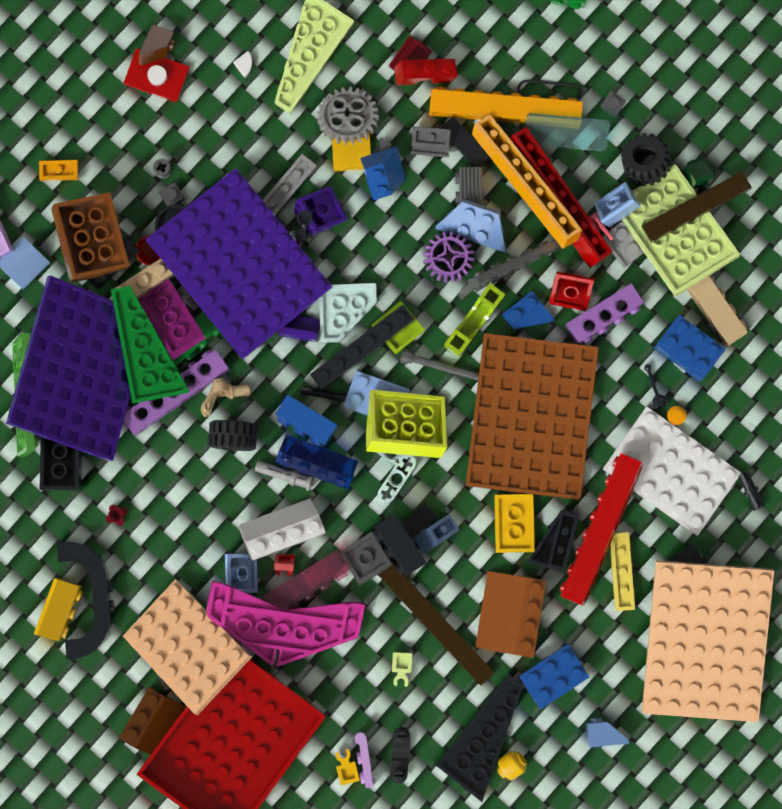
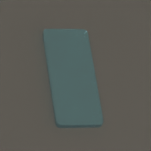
M529 113L526 116L525 128L529 129L538 144L542 146L605 151L610 122L608 120Z

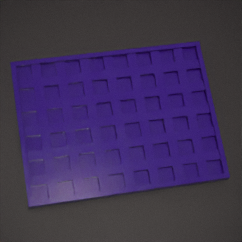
M236 168L145 239L242 360L333 288Z
M47 276L6 424L101 459L113 461L131 396L113 301L54 276Z

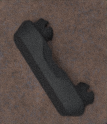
M405 727L395 729L392 741L390 777L393 782L398 784L405 782L408 776L410 732Z

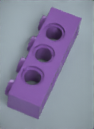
M631 283L571 320L565 327L577 345L580 343L585 345L593 340L591 336L598 333L601 335L609 330L607 326L612 323L617 325L624 321V316L628 313L634 315L640 311V306L644 302ZM617 302H624L626 310H619ZM603 311L608 312L610 320H603L600 313ZM587 321L592 322L594 329L591 331L586 330L584 323Z

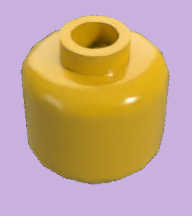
M510 751L498 760L499 768L497 770L502 778L506 777L509 780H514L525 773L527 762L520 752Z

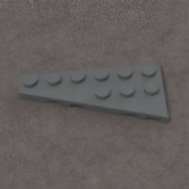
M553 238V241L550 243L547 241L540 243L535 250L529 248L523 251L520 257L514 255L505 260L506 262L503 264L499 262L491 266L490 270L486 272L482 270L468 280L469 284L458 293V296L463 300L473 290L478 292L488 286L490 282L493 284L519 271L520 268L527 265V262L530 265L542 258L543 254L548 256L562 247Z

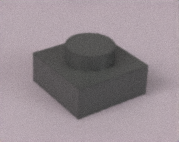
M610 91L600 109L616 118L626 100Z
M175 182L159 191L167 207L177 205L185 200Z

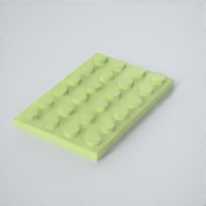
M676 164L670 167L666 178L662 177L660 183L656 181L652 186L650 184H646V186L641 185L632 191L641 207L621 221L625 223L637 244L675 297L740 257V253L710 212L650 243L641 225L697 196Z

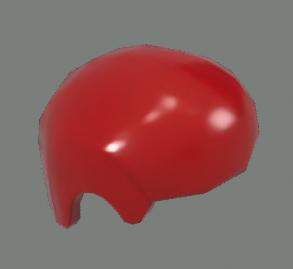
M150 235L140 238L137 242L140 251L137 254V258L145 265H152L160 259L145 240Z

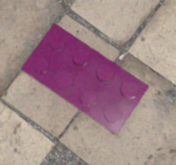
M169 279L138 299L173 359H176L206 339Z

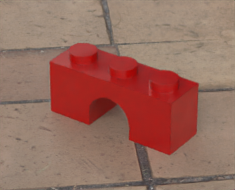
M455 58L401 60L394 67L397 85H415L417 82L432 80V84L451 83L457 78Z

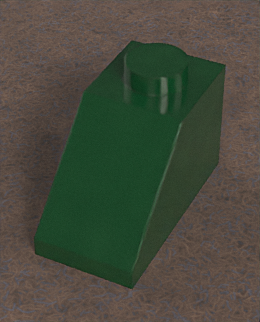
M691 160L687 162L683 169L686 180L693 189L708 186L714 178L713 173L704 160Z

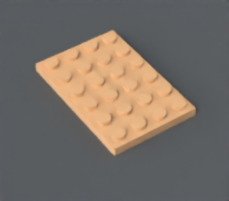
M176 579L123 635L129 644L196 715L212 701L252 658L227 631L209 619L206 609Z

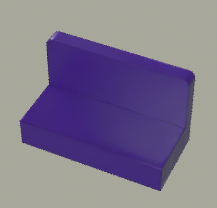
M297 316L278 331V335L317 342L320 320Z

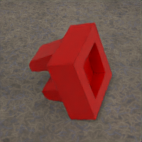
M276 554L274 570H276L278 576H280L281 570L288 571V576L292 575L295 555Z

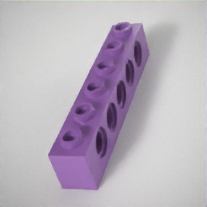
M216 350L205 352L201 356L203 359L197 363L196 361L191 362L186 366L187 370L180 373L184 382L188 376L195 377L193 385H186L190 393L163 398V405L159 408L154 406L155 400L144 401L134 407L132 405L127 407L124 422L133 435H139L213 383L215 379L230 371ZM203 365L211 366V371L208 374L201 373ZM141 409H147L148 415L144 419H140L138 416V412Z

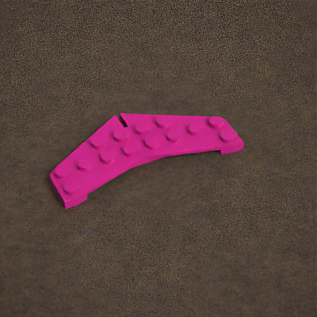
M212 580L206 612L209 619L271 666L274 663L276 649H279L276 660V667L356 639L360 632L365 604L353 601L283 610L226 583Z

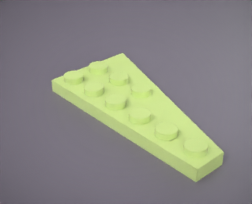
M305 0L301 10L300 19L275 99V104L289 114L295 109L354 24V20L324 0Z

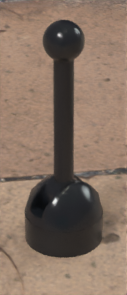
M646 364L644 370L648 373L655 393L652 399L654 410L664 408L669 405L665 396L658 393L651 373L652 367L650 364Z

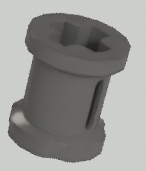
M158 159L153 164V170L158 178L167 179L171 176L172 168L167 160ZM160 166L165 168V172L160 170Z

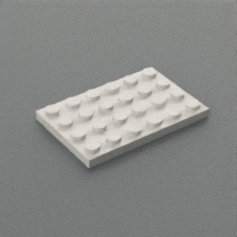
M645 407L602 469L612 475L615 468L612 467L616 456L619 457L620 453L645 463L633 491L696 536L699 535L741 474L737 469L648 407Z

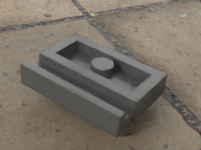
M413 126L411 154L449 157L452 130Z

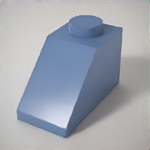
M448 514L418 534L414 539L425 554L460 529L451 515Z
M591 718V722H586L589 747L629 744V740L608 722L602 721V718Z

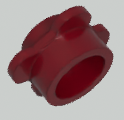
M114 504L110 505L106 521L122 526L125 523L124 517L128 512L125 507L118 508Z

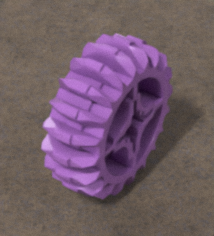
M442 232L443 238L436 234L435 239L437 241L435 242L433 239H430L429 243L432 246H425V249L430 252L423 253L424 257H428V259L423 260V263L430 264L426 267V271L433 269L430 274L431 277L435 276L436 273L438 274L437 281H440L441 277H445L444 283H447L448 277H451V281L454 283L455 276L462 280L461 273L465 276L468 275V271L465 268L472 269V265L468 263L474 262V258L469 257L474 254V251H468L472 245H464L467 238H463L460 241L461 234L459 233L456 238L453 237V232H450L449 237H446V232ZM449 243L457 245L463 252L453 251ZM443 244L444 252L437 255V257H433L435 249ZM447 250L448 253L453 255L451 263H449L447 259H444L446 257ZM464 257L463 265L454 271V262ZM435 263L445 264L449 272L439 269Z

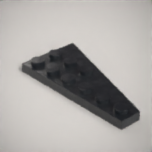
M510 674L505 676L436 765L481 802H483L523 689V685Z

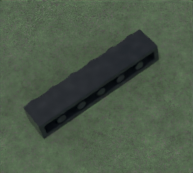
M401 305L310 374L321 390L327 389L415 323V319L406 307Z

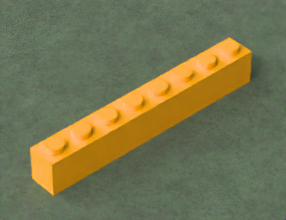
M435 87V89H431L429 116H454L455 118L481 120L490 114L498 122L580 128L583 102L578 101L576 98L559 100V97L550 96L546 99L541 98L539 95L522 97L518 93L503 95L502 92H492V94H486L481 90L465 92L464 89L460 88L450 91L444 87Z
M489 114L476 122L472 132L474 138L562 249L577 241L582 232L580 226L493 117Z

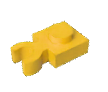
M346 749L347 756L345 758H341L339 752H336V758L341 762V765L336 766L341 786L360 781L355 761L349 762V749Z

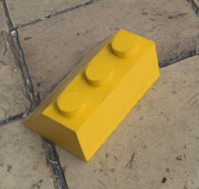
M54 578L35 628V635L55 641H62L63 638L66 639L70 629L67 627L69 620H73L76 614V609H74L76 601L80 602L83 591H81L82 586L61 578Z

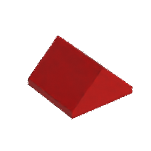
M556 272L549 304L587 311L594 279Z

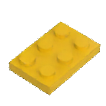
M533 494L494 495L495 552H534Z

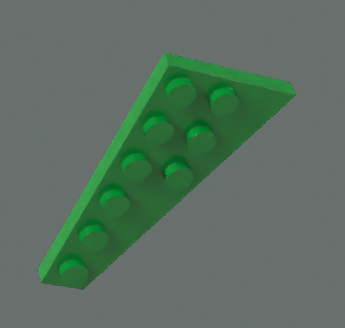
M131 286L111 289L132 403L190 393Z

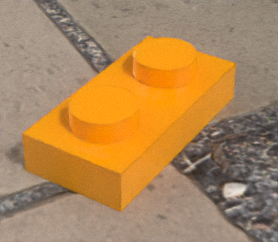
M78 160L39 161V180H79Z

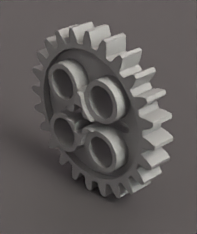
M342 87L340 93L335 89V95L328 93V99H322L324 105L319 104L320 111H317V116L319 117L317 118L318 124H320V131H324V136L329 135L330 141L336 138L337 144L342 140L345 146L348 141H351L352 145H354L355 140L362 143L361 137L368 139V133H374L373 128H377L376 121H379V116L377 115L378 108H376V102H372V96L366 97V91L360 94L359 88L352 92V87H349L348 91H345L344 87ZM362 107V109L356 110L355 108Z

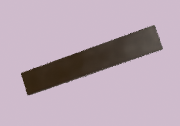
M741 171L641 225V228L650 243L751 190L752 186Z

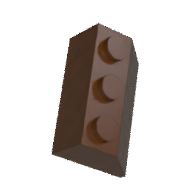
M148 687L119 739L150 755L178 718L184 705L156 688Z

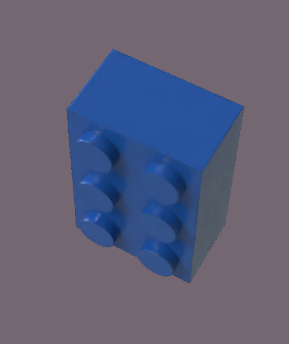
M681 315L676 317L654 346L657 351L699 382L705 378L726 350Z
M289 395L285 397L275 414L278 418V423L286 428L289 425L295 428L293 431L303 438L305 436L310 437L311 443L319 448L322 445L326 447L338 429L335 423Z
M569 644L563 645L518 675L540 709L590 678Z

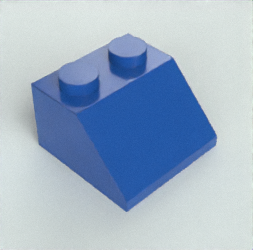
M397 146L360 158L373 201L392 195L406 180Z

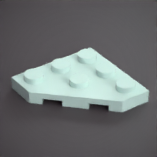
M376 283L331 285L333 288L319 298L321 343L341 342L377 303Z

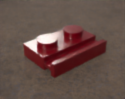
M409 35L388 65V68L395 71L394 67L401 60L428 59L432 50Z

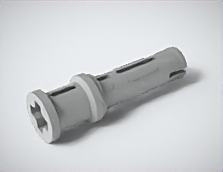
M260 460L257 461L255 472L288 481L291 486L304 487L307 491L310 490L314 478L313 474H303L297 469L291 471Z

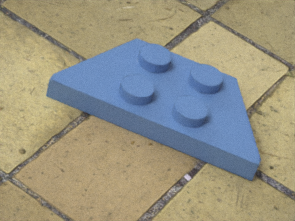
M463 199L455 209H452L436 225L435 229L449 234L453 232L455 236L459 233L461 238H467V240L502 252L506 250L503 236L504 230L501 225V214L498 210Z

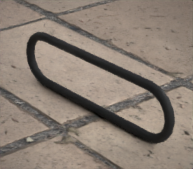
M523 80L517 86V92L518 94H521L522 97H529L528 95H523L520 92V86L523 83H538L576 87L580 92V95L577 98L578 101L582 97V89L576 84Z

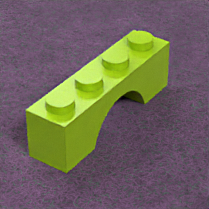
M489 283L472 309L445 342L444 348L459 358L503 300L505 294Z

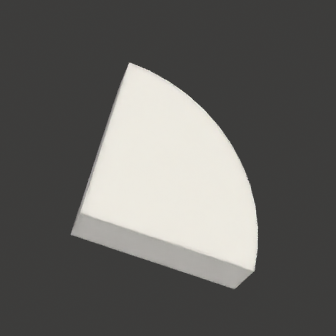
M249 51L233 62L244 78L249 75L252 68V58Z

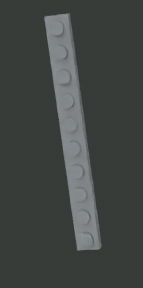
M303 154L300 155L263 199V202L274 216L280 212L317 167ZM186 291L181 298L187 306L196 312L199 309V305Z

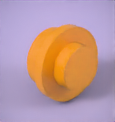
M680 406L670 408L667 413V419L673 425H681L687 417L686 411Z

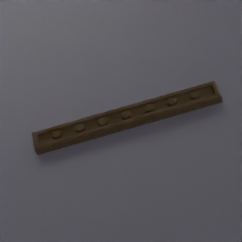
M393 563L392 566L378 574L385 584L480 686L495 673L404 574H399Z

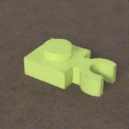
M393 652L392 672H397V676L394 678V686H397L398 679L402 678L405 681V687H407L408 678L405 675L406 673H411L412 653Z

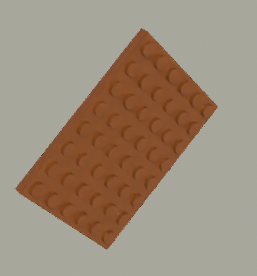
M484 333L465 486L581 500L598 347Z

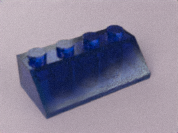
M288 434L285 435L276 459V463L282 466L290 467L303 474L311 475L319 480L327 481L345 489L350 488L359 462Z

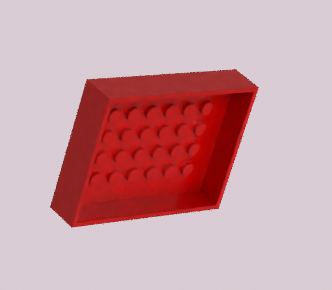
M250 659L198 715L194 714L188 706L184 708L136 775L182 809H258L322 723L326 714L257 662Z

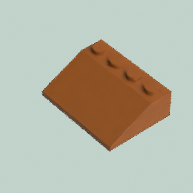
M110 192L53 204L51 211L70 283L92 279L130 267Z
M487 571L475 648L534 658L546 581Z

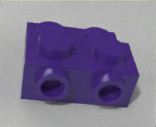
M331 186L301 197L294 204L296 216L303 210L312 213L313 221L308 225L306 232L311 237L326 232L329 228L347 221V217Z

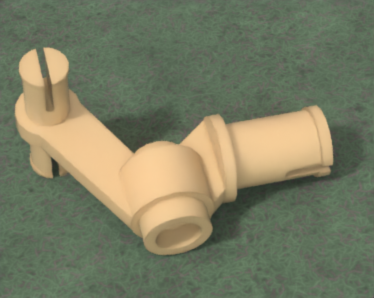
M223 378L215 379L206 400L202 403L201 413L204 417L206 415L209 417L217 397L226 396L233 399V397L250 396L249 384L232 386V384L226 383Z

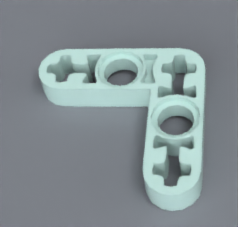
M376 452L395 465L378 491L379 500L382 503H390L414 470L416 459L412 455L401 454L390 458L386 453ZM411 458L413 466H407L405 471L408 474L406 476L402 471L396 470L398 466L401 469L404 466L403 459ZM398 473L402 476L403 480L400 484L392 482L391 477L393 474ZM387 482L391 486L398 488L396 492L393 489L391 490L390 495L392 497L390 499H382L383 495L381 492H386L389 486H386Z

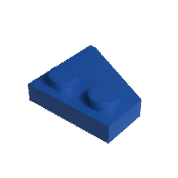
M532 291L502 314V317L513 330L551 323L555 320Z

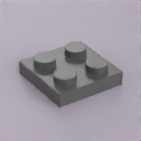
M372 532L339 552L360 586L392 566L391 561Z

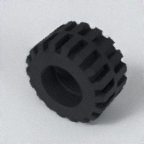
M643 133L641 137L636 135L634 140L629 139L628 145H624V151L621 153L625 175L628 176L630 181L634 180L636 185L641 183L642 186H646V184L652 186L656 181L660 183L662 177L666 178L671 165L670 153L666 142L662 141V138L659 136L655 138V135L651 133L650 136ZM644 155L656 157L648 165H641L636 162Z
M213 420L209 423L208 446L222 450L253 451L256 449L258 426L254 423L243 421Z

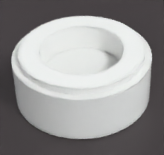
M155 65L149 69L148 79L153 85L159 86L166 82L167 73L162 66Z

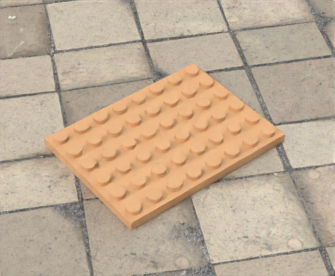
M656 560L641 710L643 714L759 722L774 577L773 569Z

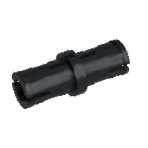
M747 471L740 474L738 478L745 490L743 492L744 495H747L755 511L764 507L765 504L757 491L759 490L758 486H755L749 474L750 472Z

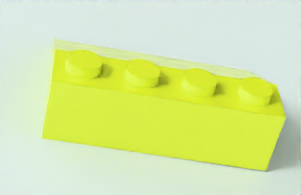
M370 390L366 428V451L441 458L447 449L445 397Z

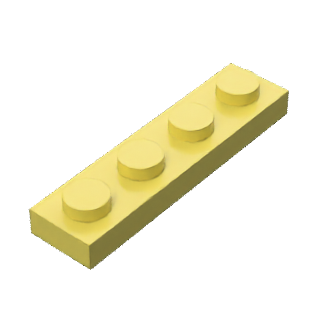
M629 532L615 533L610 545L615 611L635 610Z

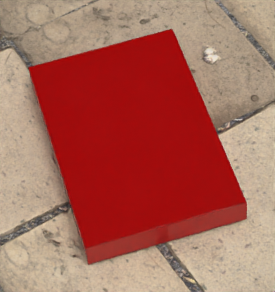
M136 48L123 84L177 103L190 67L166 58L145 65H139L140 49ZM155 65L162 66L167 73L166 82L159 86L153 85L148 79V71Z

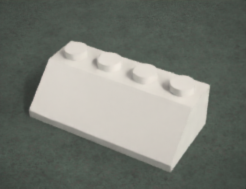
M311 499L238 525L251 562L326 533Z

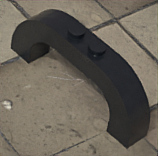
M75 542L57 543L58 562H79L90 573L94 610V624L91 631L82 638L65 640L67 660L88 656L105 643L111 631L112 612H115L114 600H111L110 592H113V582L109 581L108 570L101 556L86 545Z

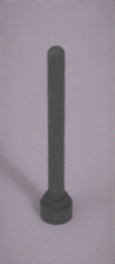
M403 349L400 359L402 364L407 365L413 362L478 381L479 373L416 356L411 350Z

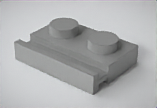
M623 221L609 231L613 236V240H610L606 234L603 236L613 251L612 254L623 268L644 253Z

